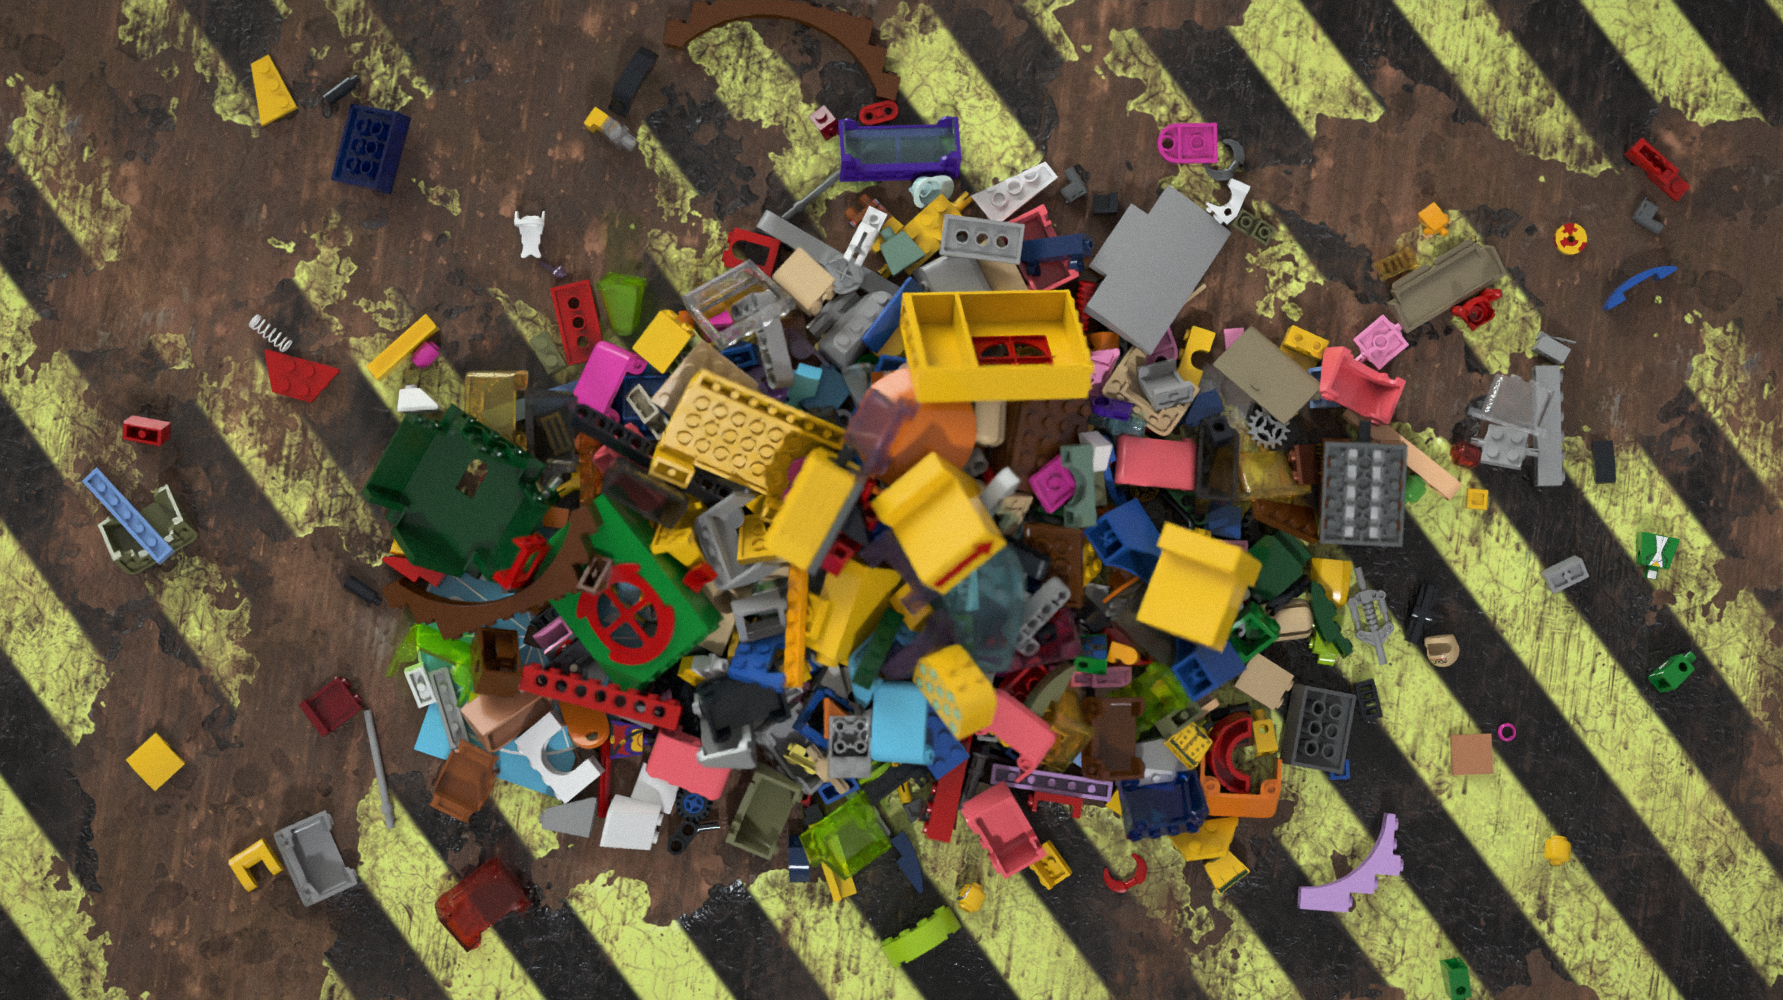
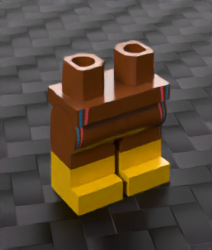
M866 193L858 200L864 207L860 213L853 206L844 213L849 220V225L855 232L869 206L887 214L881 231L890 226L894 233L897 234L904 227L876 198L873 200ZM880 232L871 248L875 254L880 251V245L886 242Z

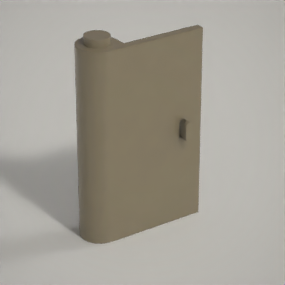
M1253 326L1249 327L1212 364L1214 368L1284 426L1310 400L1319 401L1322 398V394L1319 393L1320 382Z

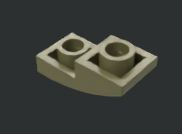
M1240 208L1238 215L1230 223L1231 227L1264 246H1267L1276 231V228L1264 220L1256 218L1243 208Z

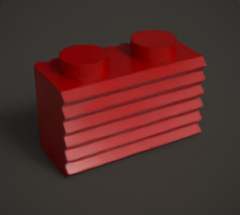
M132 415L123 422L122 438L123 440L127 439V441L131 440V442L135 441V443L138 441L139 443L153 444L159 447L170 439L171 423Z

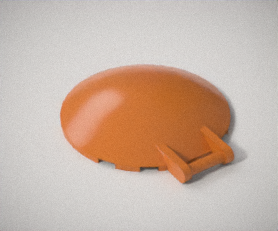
M909 368L902 369L881 378L864 395L855 417V442L860 457L871 471L869 477L892 486L932 452L962 470L968 462L976 442V416L970 401L917 403ZM875 485L872 493L879 496L886 490Z

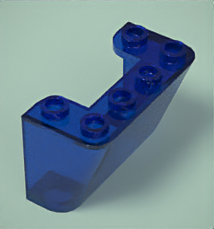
M1196 769L1179 771L1176 773L1173 781L1138 786L1140 779L1119 781L1117 788L1126 839L1132 842H1137L1144 838L1157 839L1164 835L1176 836L1184 832L1196 833L1200 830L1199 828L1202 827L1210 813Z

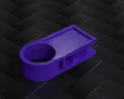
M1098 396L1092 399V412L1096 415L1127 422L1133 413L1131 409L1134 403L1105 396Z

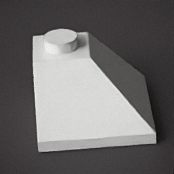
M406 385L405 389L399 390L397 407L399 413L405 415L406 413L444 412V408L423 389L417 388V385Z

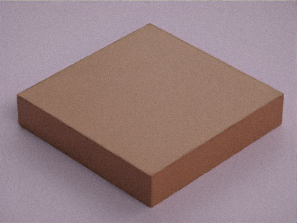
M1491 733L1450 735L1452 775L1493 774Z

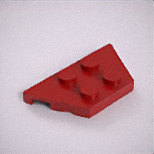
M265 349L266 363L273 393L313 403L320 392L325 390L330 381L340 373V369Z

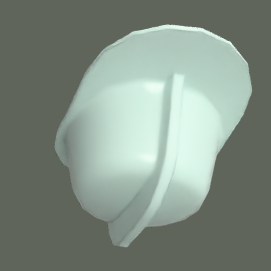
M946 175L934 177L920 176L914 181L912 186H909L914 203L919 208H926L941 193L947 199L950 198L954 189L953 180Z

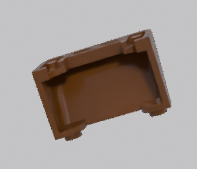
M1085 697L1081 705V769L1085 778L1098 781L1144 779L1145 763L1141 758L1136 757V717L1142 716L1145 712V697Z

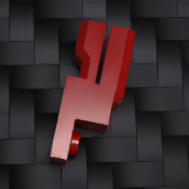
M1643 137L1625 154L1630 161L1647 173L1646 177L1675 203L1690 188L1677 175L1680 170Z

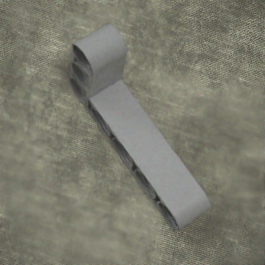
M772 291L751 293L732 305V318L734 321L753 319L770 388L792 387L794 375L775 296Z

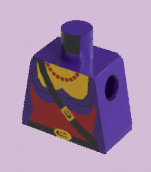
M612 719L610 759L643 754L644 745L654 746L656 734L644 733V727L633 722Z

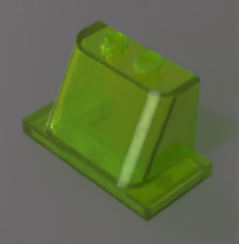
M607 272L596 282L595 290L600 291L611 329L617 332V334L629 336L639 327L647 278Z
M864 790L799 836L810 864L815 868L823 862L844 881L893 847L888 836L878 826V817L868 794Z

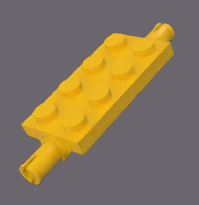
M966 191L953 203L941 193L897 233L899 234L904 231L925 254L923 259L904 270L909 277L913 274L914 270L921 267L940 249L945 214L962 216L961 211L974 201ZM887 264L877 270L885 279L891 275Z

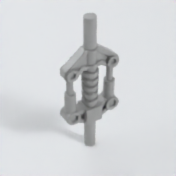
M1362 567L1354 568L1360 592H1357L1352 598H1348L1346 602L1357 628L1355 637L1375 646L1379 665L1387 664L1382 644L1394 630V625L1389 622L1387 614L1386 593L1382 590L1367 589ZM1374 600H1378L1380 611L1383 613L1385 624L1379 630V624L1376 623L1378 621L1375 619V610L1372 608L1373 603H1371ZM1363 604L1364 614H1366L1365 618L1368 620L1367 625L1369 624L1368 629L1371 632L1361 630L1357 605Z

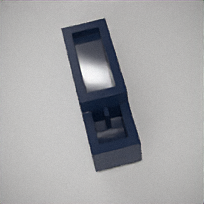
M902 830L890 839L902 855L896 859V862L919 894L923 892V882L918 857L905 831Z

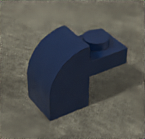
M789 835L790 882H810L809 835Z

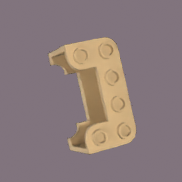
M801 247L787 259L772 277L774 285L809 317L812 315L816 317L823 308L824 302L826 300L829 302L837 294L833 291L836 287L834 285L836 280Z

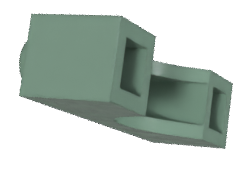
M1080 443L1060 446L1061 466L1071 471L1076 482L1074 497L1064 506L1065 527L1083 528L1096 526L1097 512L1095 508L1096 493L1094 489L1095 473L1093 470L1094 453L1092 444Z

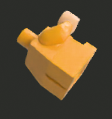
M1435 202L1418 213V221L1425 227L1422 235L1426 240H1429V237L1431 238L1438 233L1442 237L1449 234L1446 227L1448 226L1447 224L1451 223V220L1447 214H1443Z

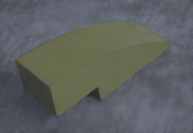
M1065 661L1054 668L1033 688L1023 705L1042 718L1051 700L1057 703L1060 701L1077 667Z

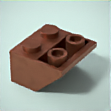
M1304 444L1289 447V451L1286 452L1287 463H1291L1289 481L1293 483V487L1320 484L1316 445Z

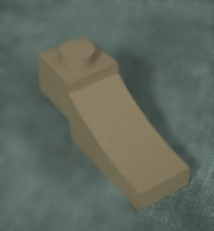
M639 383L624 397L659 441L670 419L651 401V396Z

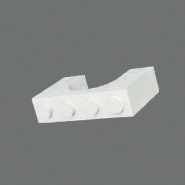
M553 709L514 742L517 744L518 751L526 755L530 760L529 764L534 770H538L542 775L544 783L552 787L557 799L566 804L606 770L594 755L575 770L569 772L560 771L551 765L546 752L548 742L566 726L563 717L556 709Z

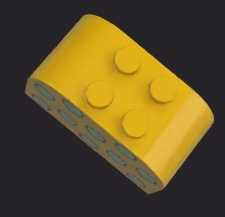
M953 644L918 660L913 681L957 740L992 724L997 707L994 689L963 647Z

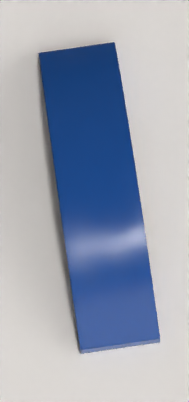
M1656 267L1631 277L1613 291L1602 309L1605 312L1625 301L1626 298L1623 292L1646 278L1652 276L1656 282L1678 270L1677 267Z
M1107 435L1103 436L1107 441H1109L1112 444ZM1112 446L1107 469L1103 471L1105 488L1119 507L1127 503V499L1120 487L1115 489L1109 466L1110 462L1116 461Z

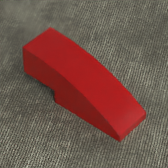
M383 557L382 561L415 583H419L421 578H423L433 586L440 587L447 577V574L411 565L407 558Z

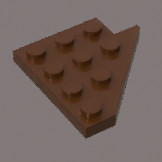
M1026 521L1023 524L1024 540H1017L1048 555L1052 559L1045 579L1040 581L1044 585L1050 578L1058 577L1070 590V597L1062 606L1081 608L1083 606L1084 530Z

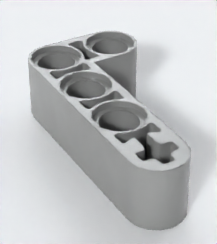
M1058 577L1050 578L1004 625L1002 633L1012 646L1025 656L1036 654L1039 650V644L1033 635L1068 600L1070 590Z

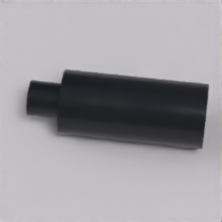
M356 74L351 78L347 76L322 95L329 105L332 106L357 88L355 84L361 80Z
M352 575L343 586L370 605L374 603L379 606L383 600L377 596L378 592Z

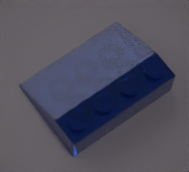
M351 104L331 180L391 195L411 118L397 111Z

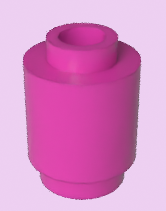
M424 341L412 354L413 357L410 360L423 370L425 367L428 368L440 355L438 352L440 348L433 341L429 343Z

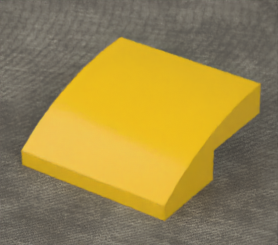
M157 732L126 759L129 765L154 791L185 764V761L170 748V745Z

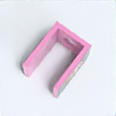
M561 616L533 635L534 640L541 648L546 649L543 653L549 660L553 659L578 639Z

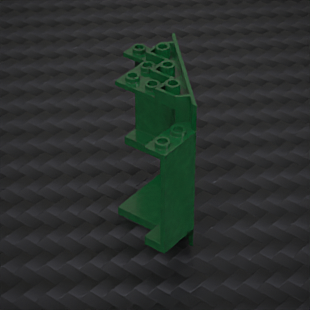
M452 403L441 422L436 419H426L418 413H415V415L406 413L361 491L368 503L390 509L385 519L394 525L390 532L411 565L458 578L468 573L472 577L480 579L483 574L487 581L497 584L499 583L493 579L495 572L512 568L521 551V548L512 540L514 538L534 535L550 508V505L545 500L546 497L540 493L536 485L546 464ZM473 460H481L487 466V474L474 497L471 498L456 487Z

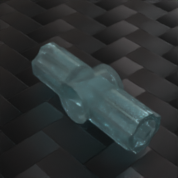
M1091 407L1088 424L1105 428L1106 432L1111 435L1125 433L1142 438L1147 421L1131 416L1127 422L1099 416L1092 412Z

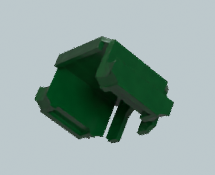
M1276 530L1273 531L1272 535H1264L1246 551L1262 564L1254 587L1248 585L1247 589L1259 604L1262 599L1273 601L1304 573L1306 560L1313 558L1314 555L1300 538L1284 531Z

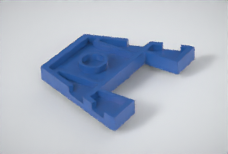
M786 633L743 644L738 643L728 669L729 677L750 684L752 682L759 683L763 688L772 687L777 692H783L787 681L786 674L769 673L777 650L785 649Z

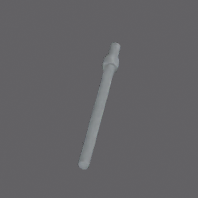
M371 709L365 710L363 713L382 800L381 811L385 815L387 829L395 828L392 813L394 808L393 803L390 804Z

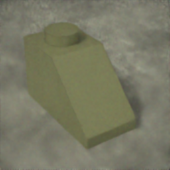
M1189 698L1154 724L1166 740L1180 732L1204 714L1196 701L1193 703Z

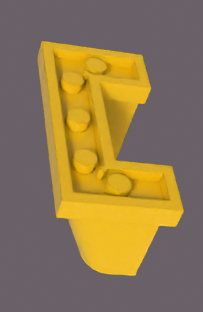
M688 493L671 497L664 506L651 545L653 554L668 552L689 569L698 563H707L694 529L696 518L708 510L706 504Z

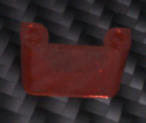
M494 857L439 897L434 907L439 922L468 953L481 944L482 932L512 910L515 913H524L532 905V902L500 858Z

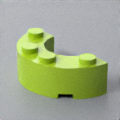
M942 905L933 911L935 914L929 919L924 918L917 922L916 928L912 930L907 928L899 933V936L893 939L891 936L882 941L881 949L893 968L901 966L900 963L903 961L908 963L946 940L948 934L951 932L954 934L961 928L950 906L944 907Z

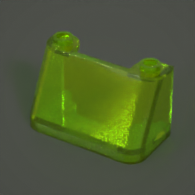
M1162 662L1151 663L1146 668V672L1118 691L1112 690L1105 696L1145 697V712L1142 716L1136 717V740L1141 737L1140 734L1143 731H1148L1155 722L1175 709L1183 710L1192 701L1172 669Z

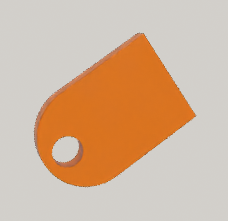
M563 701L557 702L571 739L577 746L592 749L602 745L607 740L610 733V725L605 712ZM590 734L598 735L597 739L593 741L587 738Z

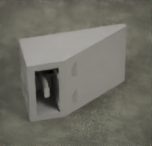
M829 716L827 779L870 778V716Z

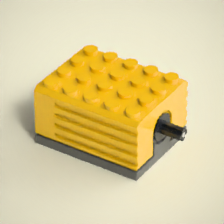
M844 443L839 454L822 445L818 449L814 447L763 538V541L766 542L764 548L803 570L808 569L807 572L815 575L870 474V471L863 468L862 470L861 466L849 461L855 448Z

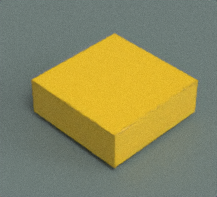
M1468 488L1466 509L1487 510L1488 490Z

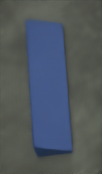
M912 277L907 278L862 336L865 347L874 353L880 351L899 326L902 293H924V290Z

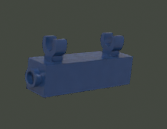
M1084 233L1025 240L1022 243L1020 262L1027 264V275H1032V277L1041 275L1039 263L1071 259V270L1075 269L1076 272L1083 271L1084 264L1082 258L1092 257L1093 240L1091 236Z

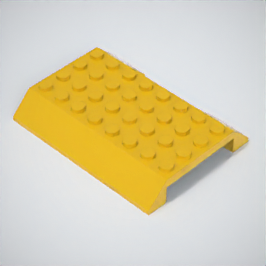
M701 369L692 377L656 446L649 474L686 489L695 472L694 465L764 494L765 498L759 519L772 524L776 514L782 507L784 490L791 487L788 481L790 464L796 458L807 457V455L811 454L814 447L818 449L820 445L834 452L836 449L841 450L850 432Z

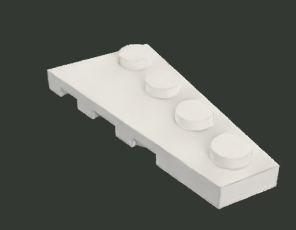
M1043 162L999 184L973 194L971 197L989 220L1004 221L1058 177L1049 165Z

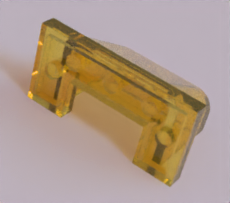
M1270 448L1258 450V453L1246 450L1239 452L1240 455L1224 459L1230 496L1221 499L1222 507L1242 505L1247 502H1253L1257 498L1265 500L1277 499V501L1290 500L1312 493L1311 485L1297 486L1283 450L1270 451Z
M1066 687L1060 701L1057 703L1051 700L1045 711L1055 712L1049 730L1060 735L1040 762L1062 772L1069 767L1093 738L1096 730L1086 725L1078 693Z

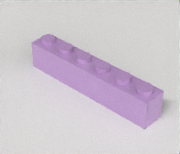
M992 763L990 784L996 785L1005 780L1008 787L1108 802L1111 800L1113 781H1098L1085 778L1084 776L1035 769L1017 783L1015 779L1020 767Z

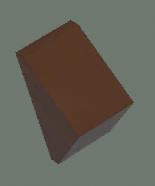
M595 553L580 579L577 589L593 595L606 590L614 561Z

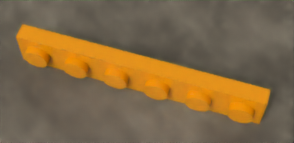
M789 565L784 655V673L787 677L784 687L803 688L809 572H807L808 569L803 570L796 565Z

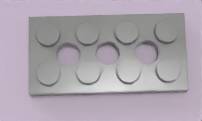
M945 214L940 255L1020 265L1025 224ZM961 231L968 234V239L965 242H959L956 238L957 234ZM985 234L988 237V242L985 245L978 244L976 241L978 235ZM999 237L1007 238L1008 245L1001 248L997 245L996 241Z

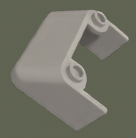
M733 492L698 516L694 522V529L706 562L718 574L714 584L719 590H730L758 582L782 567L781 563L775 562L739 565L737 561L739 536L736 529L744 522L745 516L742 507L755 499V494Z

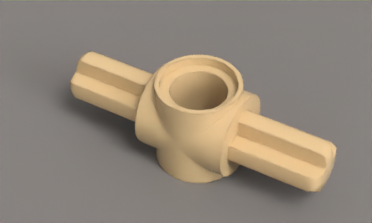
M814 743L806 748V752L815 762L814 771L824 782H831L841 795L846 793L850 786L843 778L827 779V755L824 756Z

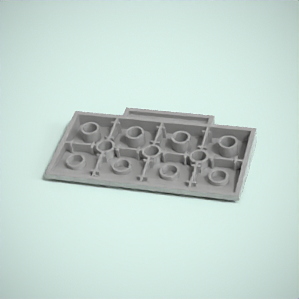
M1167 185L1149 214L1131 203L1089 265L1090 268L1104 276L1105 279L1083 311L1150 356L1231 232L1170 185Z

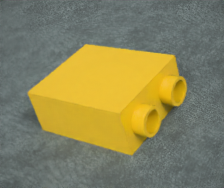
M855 555L838 578L828 572L820 596L830 601L818 638L815 640L805 636V646L817 651L814 660L837 668L839 663L848 666L851 654L876 630L886 607L896 611L888 599L905 585L908 578L906 570L896 565H888L883 561Z

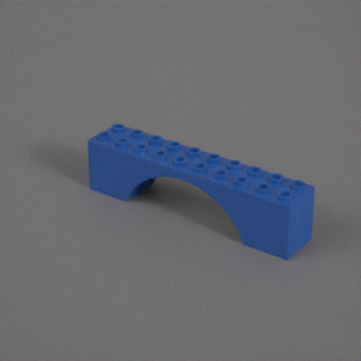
M1137 498L1105 513L1096 521V526L1086 528L1084 534L1104 565L1127 570L1139 577L1147 585H1150L1163 549L1157 546L1161 535ZM1176 636V656L1171 669L1193 703L1247 669L1228 638L1221 653Z

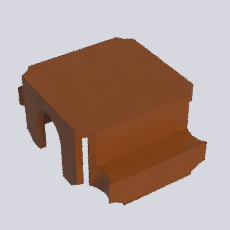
M460 738L459 746L451 750L434 787H436L437 791L433 792L434 797L429 805L469 824L470 816L475 811H481L484 808L501 773L496 764L501 757Z

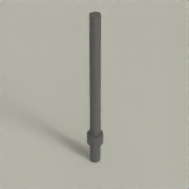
M872 142L854 158L861 159V161L878 148L877 145ZM839 170L802 200H797L792 204L793 207L784 213L781 218L789 221L797 213H802L809 203L839 180Z

